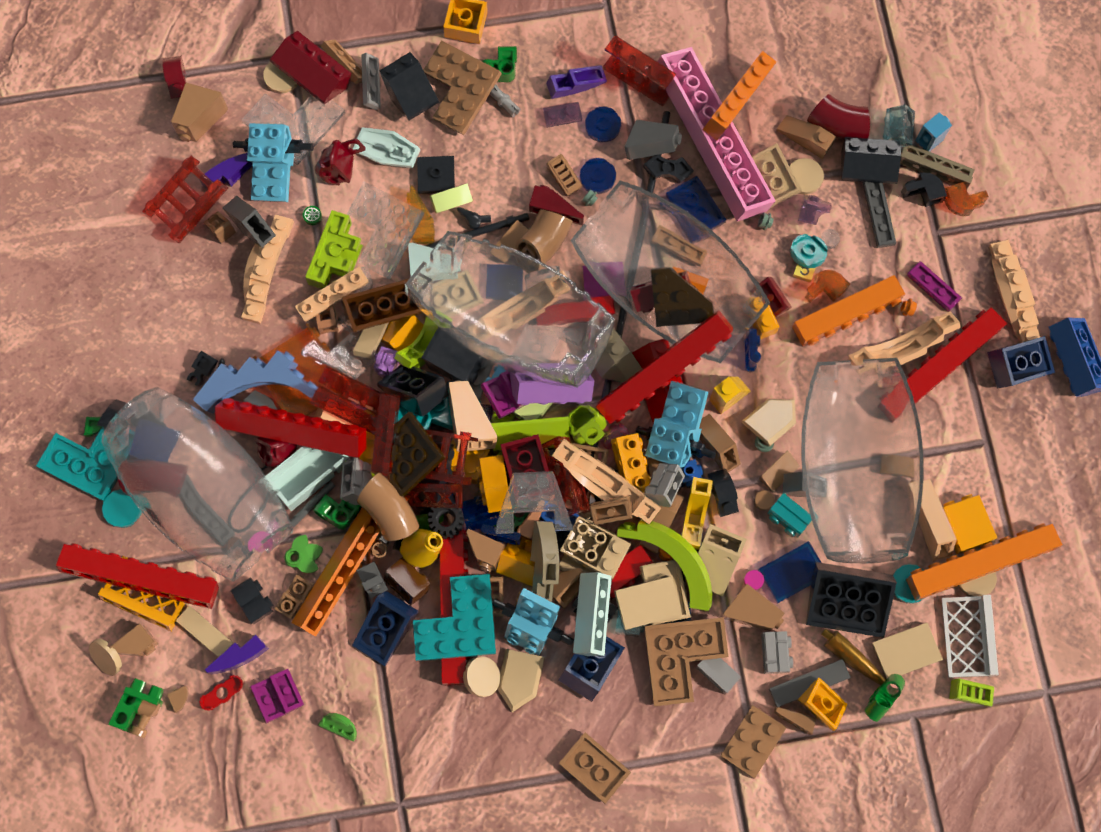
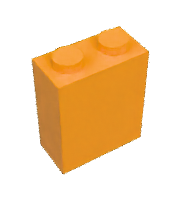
M972 494L962 497L960 502L955 503L952 500L943 504L944 512L957 539L954 546L956 554L998 539L980 495L973 497Z

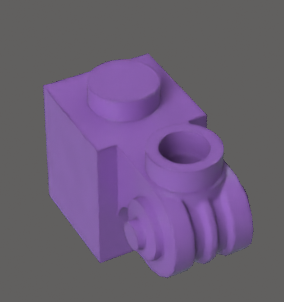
M381 346V349L375 355L374 369L378 376L384 378L398 367L399 362L394 359L398 351Z

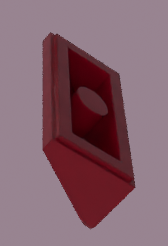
M772 277L765 278L753 287L758 295H765L774 317L792 308Z

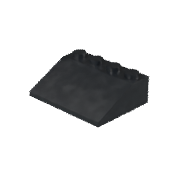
M815 562L806 625L884 638L897 584L894 576Z

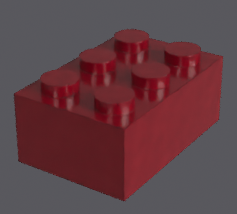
M539 434L500 444L516 505L554 495V487Z

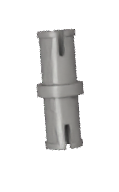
M495 84L490 95L498 102L499 107H503L511 117H515V114L517 115L521 109L510 99L508 94L503 93Z

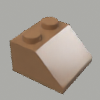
M468 529V540L480 569L488 573L491 570L496 572L500 555L505 548L504 544Z

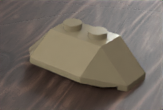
M605 317L598 318L587 326L581 350L602 379L625 382L642 369L632 352Z

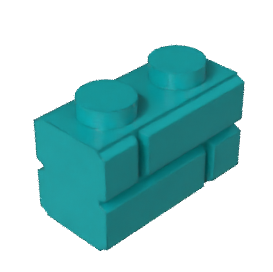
M784 493L767 513L770 515L769 519L776 525L780 523L785 527L784 531L791 537L796 536L797 538L814 519L810 513Z

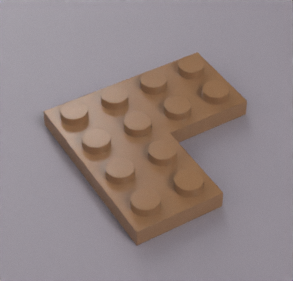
M441 40L423 69L426 75L451 87L433 115V119L464 136L502 73Z
M724 617L644 626L653 705L662 706L694 702L689 662L729 657Z

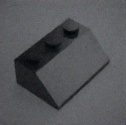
M845 137L841 150L842 180L897 184L901 161V141Z

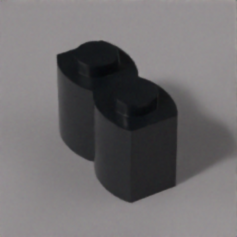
M250 577L230 591L250 623L254 625L273 612L271 607L274 604L268 596L264 597L261 593L263 587L259 581H254Z

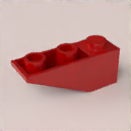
M641 545L626 554L611 581V600L616 597L614 591L620 590L623 587H631L636 583L635 579L641 576L640 566L654 564Z

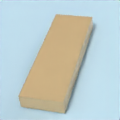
M389 323L364 329L353 350V354L372 359Z
M188 606L176 620L218 657L234 644L191 606Z

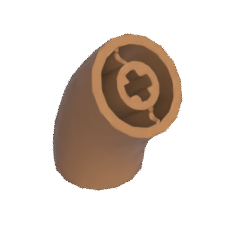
M539 210L530 229L522 238L516 241L515 252L520 262L532 271H536L546 264L564 242L573 223L572 220L550 211Z
M381 473L376 474L361 491L357 503L373 518L385 540L395 541L412 535L419 528V523L406 499L399 495L385 476Z

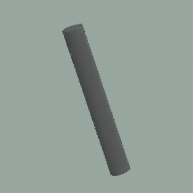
M329 481L289 523L295 527L335 485Z

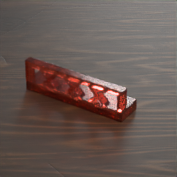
M380 393L371 472L382 473V475L386 476L392 473V447L395 445L396 435L394 433V425L398 422L401 395Z
M557 436L541 445L561 518H567L575 513L590 511V506L584 486L569 473L562 462L549 454V446L554 445L556 450L563 439L571 443L569 437ZM556 463H558L561 468L558 475L554 471ZM561 481L565 482L566 485L564 493L560 492L559 486ZM566 500H569L572 509L566 512L564 505Z
M418 483L409 492L411 497L407 501L410 506L462 508V484ZM420 492H423L426 496L423 502L417 497ZM436 492L442 497L438 503L433 498ZM456 492V504H452L448 497L451 493Z

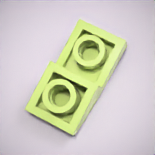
M468 184L430 195L435 213L473 201Z

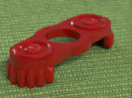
M231 675L224 683L216 685L211 692L202 695L199 701L201 708L210 711L220 704L228 702L233 695L242 689L243 680L241 677ZM226 688L228 691L227 697L219 699L217 697L218 689Z

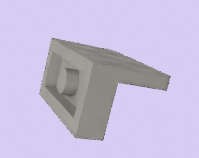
M721 658L702 660L696 667L725 695L741 678Z

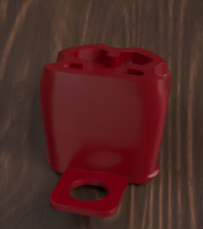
M351 139L342 143L339 140H334L329 147L322 151V155L315 166V173L321 177L322 181L339 186L343 182L350 183L353 172V155L365 151L366 147L358 139ZM357 144L360 148L352 149L349 145Z
M264 437L255 438L258 447L257 453L261 461L273 470L294 454L297 449L296 444Z

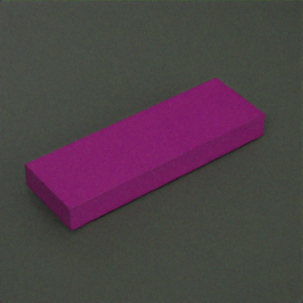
M921 261L907 273V276L947 312H950L962 299L959 294Z

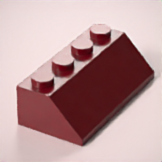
M298 30L286 37L270 58V62L322 104H326L348 89L352 73Z

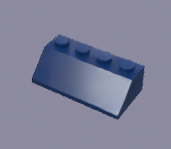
M1068 317L1049 326L1050 338L1055 342L1056 353L1062 360L1064 365L1063 371L1069 378L1072 393L1076 397H1084L1101 392V357L1085 318Z

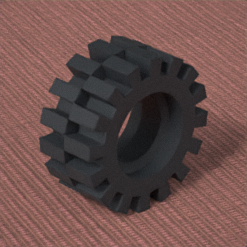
M442 501V504L438 502L435 508H431V512L428 514V523L433 532L440 534L443 539H447V537L451 539L454 538L453 535L456 534L457 536L459 531H462L464 517L461 508H458L456 503L453 505L451 501L448 503ZM448 513L453 516L454 521L450 526L444 527L439 524L438 520L442 514Z

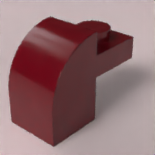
M182 55L164 58L162 61L163 73L170 98H179L187 83Z

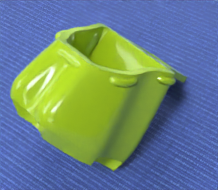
M580 405L569 413V432L576 443L593 445L604 436L603 429L607 426V421L597 409L589 405Z

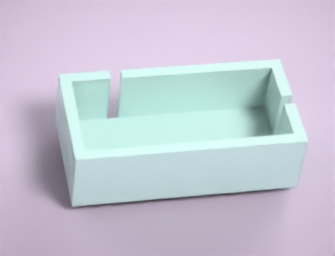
M302 446L267 474L264 479L289 510L293 511L335 477V471L340 473L343 462L350 460L347 455Z

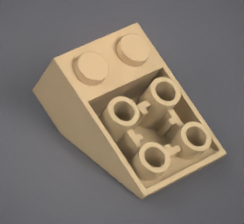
M578 516L560 551L594 573L599 572L612 576V581L631 544Z
M710 524L698 554L709 574L712 592L723 597L747 539Z

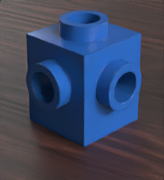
M689 459L685 467H680L685 475L680 485L681 488L685 486L690 488L693 477L701 478V475H703L702 467L700 464H697L696 459L691 461ZM691 469L692 474L686 473V470Z

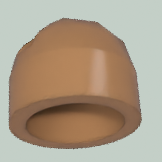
M382 542L374 543L371 547L372 555L378 558L384 557L387 553V546ZM377 546L383 552L380 554L374 547Z

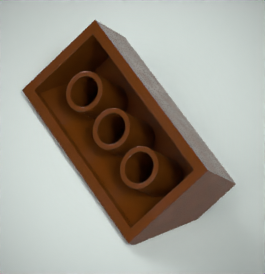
M415 277L342 297L341 305L346 321L353 332L427 311Z

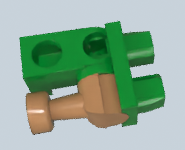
M135 678L130 688H125L124 694L108 725L145 739L147 730L144 729L150 718L158 714L163 704L161 697L164 689L152 685L148 695L142 692L146 682ZM136 714L141 715L138 725L133 726L132 722Z

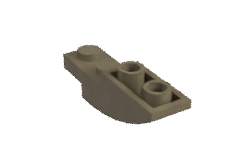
M534 521L530 561L535 562L532 592L552 602L553 585L559 583V551L553 522Z

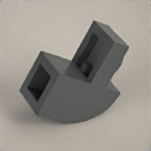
M375 562L356 570L370 599L388 590Z

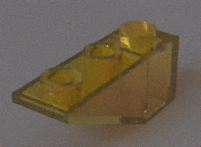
M411 185L410 192H407V203H411V210H407L408 221H411V227H408V238H412V242L415 244L435 242L434 220L415 188Z

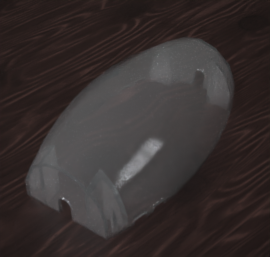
M619 181L599 205L595 215H591L570 240L583 263L603 289L636 320L672 344H675L700 324L656 327L655 308L647 313L636 311L630 293L632 286L652 281V268H673L674 266L708 278L709 281L703 295L713 301L714 313L719 310L733 327L732 336L724 343L720 341L715 345L716 349L707 355L705 352L700 356L717 363H721L770 304L763 289L750 273L747 266L710 228L674 203L627 182Z
M447 231L431 251L428 268L427 263L423 261L405 284L406 294L426 317L463 348L506 371L551 385L578 388L582 385L599 362L608 344L615 321L612 315L600 303L596 304L590 298L589 293L586 291L582 292L576 287L575 282L543 262L501 244L499 247L490 244V240L483 239V241L472 239L471 235Z
M898 358L864 359L863 364L858 366L851 365V360L817 362L810 382L803 415L801 461L807 504L821 547L827 559L843 563H881L907 557L920 515L924 463L918 413Z
M159 387L146 390L123 406L108 423L102 435V444L126 492L147 519L169 541L184 553L187 552L194 557L198 563H203L210 567L213 572L234 582L259 561L260 555L265 550L269 553L293 533L294 526L287 510L259 464L224 428L181 398Z

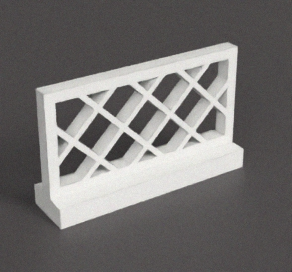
M991 595L942 598L948 678L998 676ZM969 601H978L979 610L975 614H972L965 608ZM946 602H955L961 608L953 616L947 610ZM962 609L971 616L965 625L956 618ZM953 619L962 626V629L956 635L948 627ZM973 619L980 623L981 629L977 634H974L966 627ZM964 629L973 636L967 645L958 638V635ZM975 638L982 643L983 648L978 654L968 647ZM955 639L964 646L958 655L950 650V644ZM965 649L975 656L969 665L959 657ZM951 654L955 657L953 661H951ZM978 658L984 663L985 672H976L970 666ZM956 659L966 666L961 673L952 672V664Z

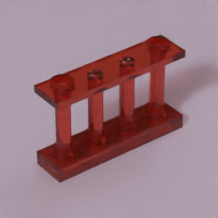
M615 35L605 48V51L611 54V56L603 65V69L663 107L670 98L666 88L672 82L676 73Z
M192 155L182 162V166L156 196L145 204V208L142 210L144 214L150 217L155 214L171 229L168 236L178 243L182 242L228 189L223 182L218 179L213 182L196 166L200 161ZM191 172L208 187V190L201 196L184 181ZM179 186L195 200V205L189 210L172 195ZM166 200L183 214V218L179 223L176 224L160 209Z
M326 365L318 380L324 386L318 385L310 400V404L353 425L366 428V431L381 437L390 420L384 417L383 414L388 415L395 400ZM331 388L334 389V390H336V391H338V392H340V393H342V394L339 395V394H337V393L331 391ZM348 397H350V398H352V399L358 401L359 404L356 403V402H354V401L349 400ZM366 405L373 407L376 412L366 408Z
M426 430L432 439L433 435L443 436L441 451L446 458L438 464V468L436 467L435 471H431L425 478L471 485L472 477L465 476L464 466L468 441L478 442V438L471 437L472 433L460 431V435ZM451 438L461 439L456 471L450 474L447 473L446 464Z

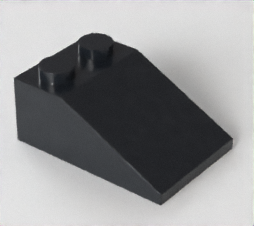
M401 364L377 383V386L407 411L421 417L428 414L429 411L449 396L442 376L414 366L408 368Z

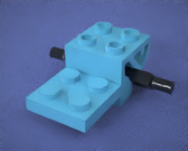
M249 123V138H246L245 141L234 140L233 148H243L244 152H248L247 161L253 163L251 200L288 202L290 166H293L294 153L299 154L302 150L313 151L314 144L292 139L289 126L285 124Z
M671 381L662 418L655 419L653 427L649 426L648 429L640 426L636 428V433L646 436L649 441L645 456L668 464H678L680 467H685L692 455L699 458L706 456L714 459L716 457V451L707 449L704 444L699 443L702 430L699 427L708 391Z
M523 588L519 596L517 606L510 603L505 604L496 598L494 599L492 606L501 610L503 615L511 618L504 638L510 644L519 645L529 654H536L538 656L548 638L556 642L561 641L570 647L572 646L574 639L565 635L563 630L554 626L560 606Z

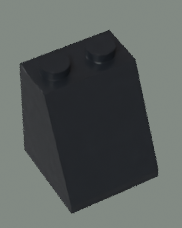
M411 52L379 70L391 101L408 121L439 103L424 70Z
M439 325L421 358L430 370L453 381H468L471 385V383L473 384L476 381L480 367L485 365L487 355L479 346L448 328Z

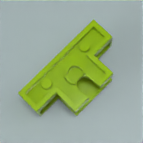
M334 210L331 211L305 276L308 285L323 289L328 286L332 274L343 277L354 270L363 245L360 244L361 238L348 234L352 225L349 215Z

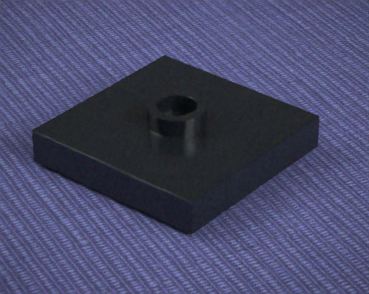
M454 156L417 157L418 194L439 193L455 187Z

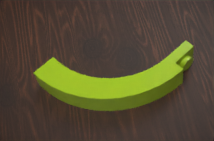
M641 519L638 526L633 522H624V524L619 526L617 537L643 540L666 551L678 563L686 577L690 592L689 608L710 610L712 606V587L709 574L701 557L686 539L671 528L654 521L648 524Z

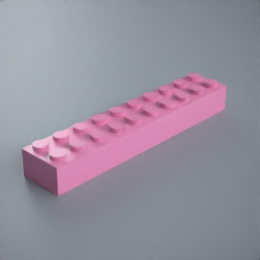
M692 47L661 55L654 69L736 221L767 212L774 204L775 199L733 122L730 123L717 141L702 130L722 102Z

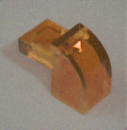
M964 182L945 188L947 197L944 201L952 213L958 216H970L974 209L984 205L989 196L986 190L969 195Z
M824 270L816 274L814 282L806 289L808 292L805 298L810 303L824 291L834 302L848 290L850 283L840 273L833 270Z

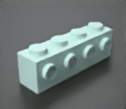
M599 572L580 574L573 653L585 656H604L612 577L610 575Z

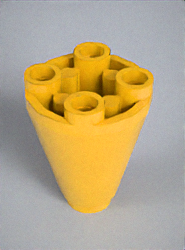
M418 528L412 535L403 538L400 553L408 564L417 568H423L431 565L436 560L442 548L443 539L436 532Z

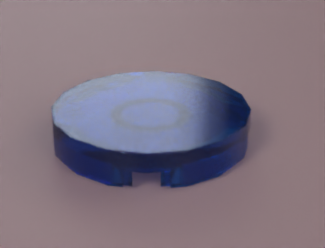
M606 106L597 107L588 113L585 120V130L593 140L609 142L619 135L621 118L612 108Z
M604 158L589 159L580 169V182L588 192L591 189L594 193L597 192V194L606 193L615 184V168Z

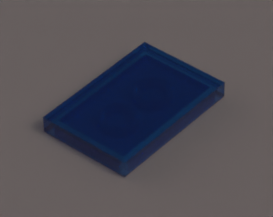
M698 176L670 190L665 195L694 240L727 221Z
M808 541L764 565L758 571L762 573L767 587L778 604L811 586L815 562H822Z

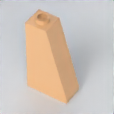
M449 382L448 400L456 450L495 449L497 435L469 382Z
M917 480L911 484L909 494L931 559L936 561L951 557L957 540L931 480Z

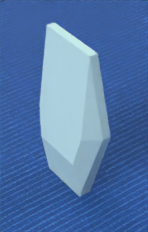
M362 127L357 138L366 147L365 151L357 154L382 165L413 168L420 152L418 146L395 131ZM355 144L353 147V149L360 148L357 144Z

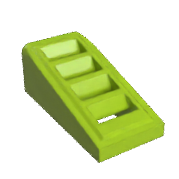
M959 678L951 680L950 699L989 707L993 706V686ZM975 688H977V696H976V698H975ZM983 690H985V700H982Z

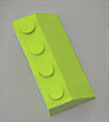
M568 416L491 423L497 435L496 448L493 449L494 455H502L500 444L539 434L544 453H547V450L557 449L563 439L570 442Z

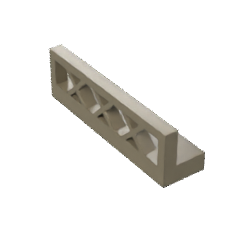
M905 143L901 153L900 165L920 173H931L941 181L963 190H967L972 182L975 169L909 143Z

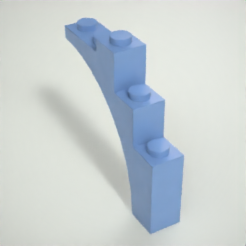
M277 351L267 364L260 358L254 359L251 357L247 359L239 370L231 364L227 366L221 363L193 400L205 411L214 414L215 406L224 398H232L242 391L261 385L293 387L315 400H318L322 394L317 391L319 388L310 380L306 382L303 379L304 375L296 369L298 364L293 361L295 359L293 355L287 351L285 353Z

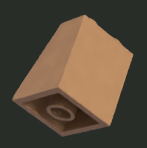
M186 83L171 123L181 140L197 142L227 112L228 107L221 92Z

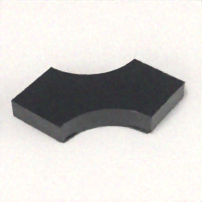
M655 155L643 165V168L654 180L660 177H670L679 184L694 172L683 157L677 160H667L660 155Z

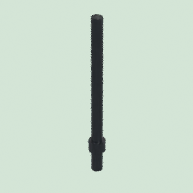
M528 213L514 217L511 215L506 217L505 220L424 246L439 249L498 229L510 228L517 220L523 222L530 220Z

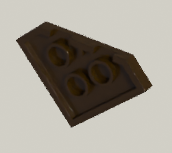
M672 267L651 269L656 327L701 324L714 314L713 301L708 297L706 298L690 282L683 279Z
M412 412L405 414L394 425V433L396 435L395 445L392 447L391 461H393V468L389 481L399 495L403 497L446 458Z

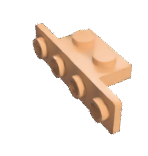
M357 267L343 277L334 280L325 288L318 290L314 295L297 304L295 308L302 319L307 322L342 300V297L350 295L365 286L369 281L361 268Z

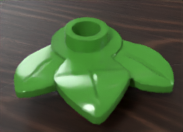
M301 535L294 539L292 548L287 550L284 559L290 567H298L303 573H313L318 570L315 560L320 557L323 548L317 544H308L307 535ZM293 555H298L296 561L291 560Z

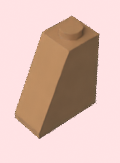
M710 414L702 417L699 427L702 430L699 439L707 449L716 451L714 460L720 469H726L730 472L741 465L736 443Z
M746 584L721 617H724L725 620L771 631L774 627L778 629L784 622L782 616L785 613L750 585Z

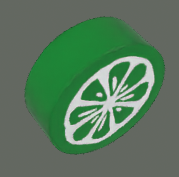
M316 206L305 208L303 211L304 221L308 225L320 223L322 220L320 209Z

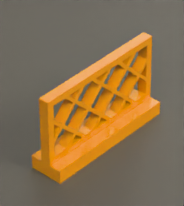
M107 583L99 591L98 595L102 601L171 632L177 617L185 605L184 602H180L177 605L179 601L176 600L162 603L160 597L157 596L159 604L150 607L145 599L155 595H144L141 592V597L133 599L129 597L128 593L131 589L123 588L115 591L111 589L112 585ZM174 603L176 610L170 616L164 612L163 607Z

